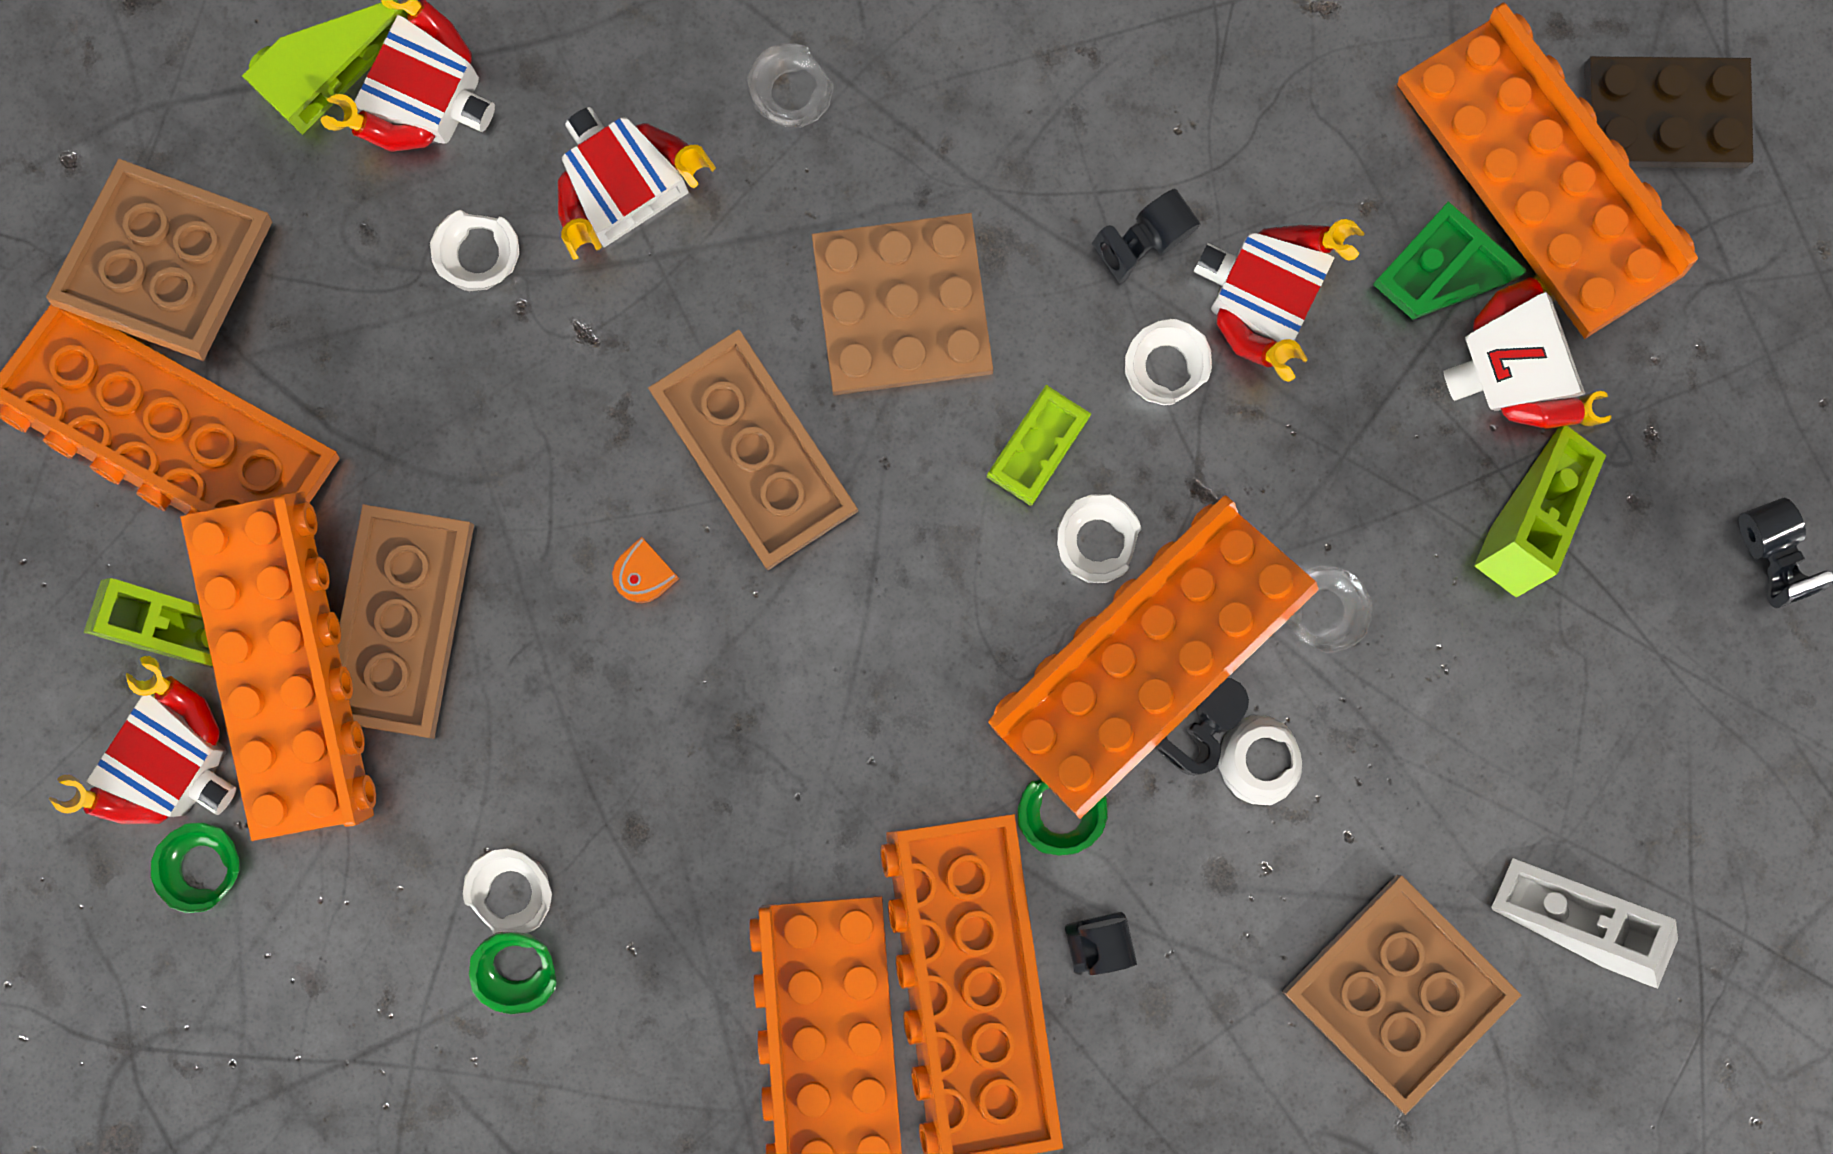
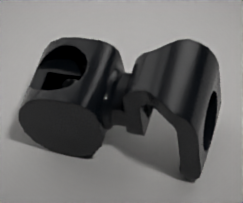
M1174 188L1148 204L1136 217L1138 224L1130 227L1123 237H1121L1114 226L1108 225L1100 230L1093 240L1092 245L1119 283L1124 282L1136 267L1137 261L1148 250L1155 248L1160 255H1163L1189 237L1201 225L1177 189Z
M1780 498L1740 514L1739 527L1749 552L1755 559L1763 557L1769 559L1771 563L1768 567L1769 589L1767 599L1772 607L1780 608L1825 591L1833 584V573L1830 571H1822L1808 577L1799 570L1798 566L1805 558L1802 552L1798 550L1797 545L1804 541L1806 528L1799 510L1790 499Z
M1227 678L1196 707L1199 722L1190 724L1186 729L1199 747V754L1194 761L1170 742L1167 737L1155 747V750L1187 775H1200L1215 769L1219 763L1221 747L1220 743L1213 736L1215 733L1220 734L1221 732L1232 730L1243 719L1249 705L1246 689L1240 682Z
M1123 912L1084 919L1065 926L1071 959L1076 973L1088 971L1089 975H1099L1137 965L1128 920Z

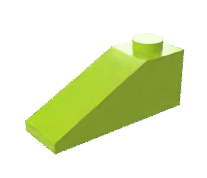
M381 2L280 37L272 46L260 49L252 57L249 69L242 77L303 135L334 104L326 99L336 94H344L373 65L397 15L407 19V12L404 9H389Z
M1569 426L1559 427L1492 524L1474 567L1516 598L1557 575L1606 454Z
M113 578L100 581L84 633L213 668L199 604Z

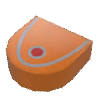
M643 537L621 554L615 562L612 572L613 584L619 594L627 600L636 603H647L655 600L680 579Z

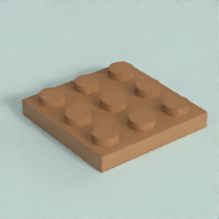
M118 158L46 298L54 307L204 361L269 231L272 220L267 212Z
M972 213L812 234L833 395L993 374L994 370Z
M1398 874L1282 991L1405 1115L1522 996L1402 875Z

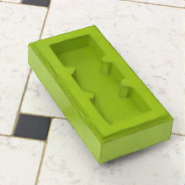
M1045 385L986 477L1032 507L1089 420L1091 413L1048 385Z

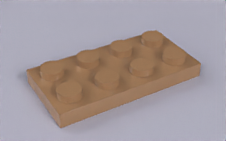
M739 329L648 387L767 570H770L858 512V508Z
M362 505L340 620L341 641L337 645L341 664L347 668L352 679L353 694L349 701L353 720L357 721L361 727L435 739L474 524L471 522Z

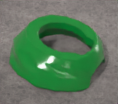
M1041 779L1031 781L1024 790L1018 806V826L1027 841L1042 853L1059 856L1075 855L1092 846L1102 835L1108 819L1106 796L1082 817L1081 822L1074 830L1058 834L1046 828L1040 817L1042 793L1049 789V787Z
M187 823L170 832L157 845L151 859V880L156 893L170 908L184 913L204 912L213 908L232 888L239 873V857L233 841L222 828L206 823ZM197 846L213 848L220 855L224 866L228 868L224 881L216 890L208 888L198 889L191 886L184 879L182 861L192 848Z
M496 932L484 939L470 958L469 978L472 992L481 1003L494 1011L506 1014L532 1012L546 1004L555 991L557 981L552 957L544 943L531 934ZM508 946L533 947L541 957L542 967L538 968L531 977L525 980L512 981L507 980L495 969L494 958L500 950Z

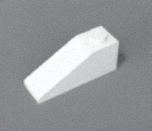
M1514 858L1510 863L1492 905L1493 911L1599 966L1657 989L1678 941L1676 919Z

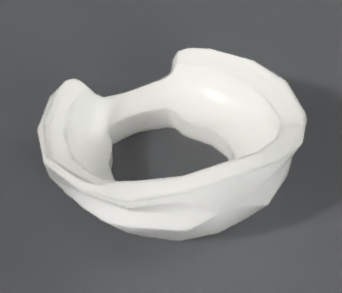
M462 210L448 215L436 228L430 241L432 263L439 276L466 291L487 290L502 282L513 272L520 254L518 236L505 218L500 216L493 218L472 215ZM483 228L493 231L494 239L499 247V257L496 264L484 273H472L465 270L459 262L458 251L461 243L468 236L469 230Z
M1177 319L1158 321L1143 328L1132 340L1125 355V374L1132 390L1146 401L1161 405H1173L1175 402L1190 395L1199 386L1208 381L1212 369L1211 349L1205 335L1191 324ZM1160 346H1171L1178 349L1187 361V371L1190 379L1183 387L1175 391H1170L1168 388L1154 383L1146 372L1145 363L1148 355L1152 350Z
M1111 494L1089 495L1076 500L1066 511L1057 527V546L1061 561L1072 575L1088 583H1108L1123 576L1130 568L1129 564L1135 550L1138 533L1141 530L1137 516L1125 502ZM1092 520H1103L1110 523L1115 530L1124 535V548L1120 556L1102 562L1091 561L1085 558L1077 546V534L1080 528Z
M1250 715L1242 719L1235 728L1227 731L1223 736L1220 745L1221 754L1218 768L1225 784L1237 798L1251 804L1273 805L1286 798L1297 785L1302 774L1301 752L1294 735L1285 724L1270 716ZM1260 738H1270L1278 742H1285L1291 754L1290 769L1285 770L1278 778L1271 781H1262L1255 778L1249 772L1246 765L1248 747Z
M508 848L491 850L473 862L464 878L462 893L464 903L470 906L481 920L490 927L493 934L496 932L528 934L540 927L549 911L552 891L549 886L548 875L538 861L524 853ZM502 872H519L527 878L531 885V900L521 912L500 918L486 904L485 899L489 895L491 884L496 876Z

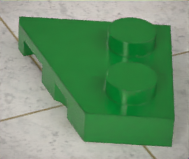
M1448 201L1373 285L1414 320L1514 282L1526 272V269Z

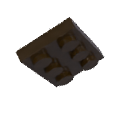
M1590 56L1584 63L1585 99L1592 106L1597 117V124L1608 139L1616 140L1626 151L1630 167L1747 168L1753 163L1751 58Z

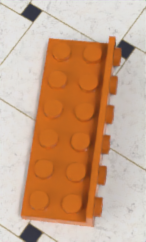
M1503 2L1493 9L1489 21L1399 77L1397 83L1399 89L1584 339L1684 277L1697 261L1698 257L1695 253V246L1688 232L1681 226L1674 225L1662 210L1661 199L1656 190L1650 184L1640 181L1629 166V158L1624 148L1616 140L1608 139L1597 124V117L1592 106L1586 99L1582 97L1577 98L1565 82L1564 72L1558 61L1551 55L1545 56L1533 40V33L1526 19L1518 13L1514 14L1506 3Z
M51 304L0 372V419L24 433L29 427L46 435L43 439L44 443L67 458L72 459L78 453L91 460L92 463L89 467L98 475L116 485H119L122 479L139 487L136 492L139 497L162 511H165L171 505L189 515L297 492H304L306 502L310 503L340 459L337 452L125 333L54 307Z
M305 493L282 494L263 500L180 516L251 841L341 824L349 827L358 825L374 816L373 808L376 804V790L371 777L365 775L361 757L365 744L364 735L360 724L353 720L349 701L353 694L352 679L347 668L341 664L337 646L341 641V628L335 613L330 612L326 595V589L329 587V572L325 561L318 557L314 539L318 528L317 517L313 506L306 502Z
M1225 495L1215 505L1209 504L1202 508L1194 517L1191 527L1176 542L1171 541L1162 546L1155 554L1152 565L1137 579H1130L1121 585L1113 597V602L1097 617L1092 616L1086 619L1075 631L1073 640L1058 654L1046 657L1036 668L1034 677L1018 692H1012L1005 696L996 706L994 715L989 719L988 723L1008 747L1081 819L1319 590L1317 582L1238 513L1235 503Z
M1015 814L886 832L887 844L881 845L880 856L885 877H892L895 899L888 902V914L892 931L894 933L900 932L903 955L896 956V971L900 987L902 989L908 988L911 1010L904 1012V1028L908 1043L910 1045L916 1044L918 1066L912 1067L911 1077L917 1101H924L926 1123H920L919 1126L923 1153L1037 1154L1063 1149Z
M882 896L762 905L759 907V918L750 919V942L752 952L762 953L763 974L754 975V999L756 1008H766L767 1030L758 1031V1055L760 1065L770 1064L771 1086L762 1087V1111L764 1121H774L775 1143L766 1144V1154H902Z

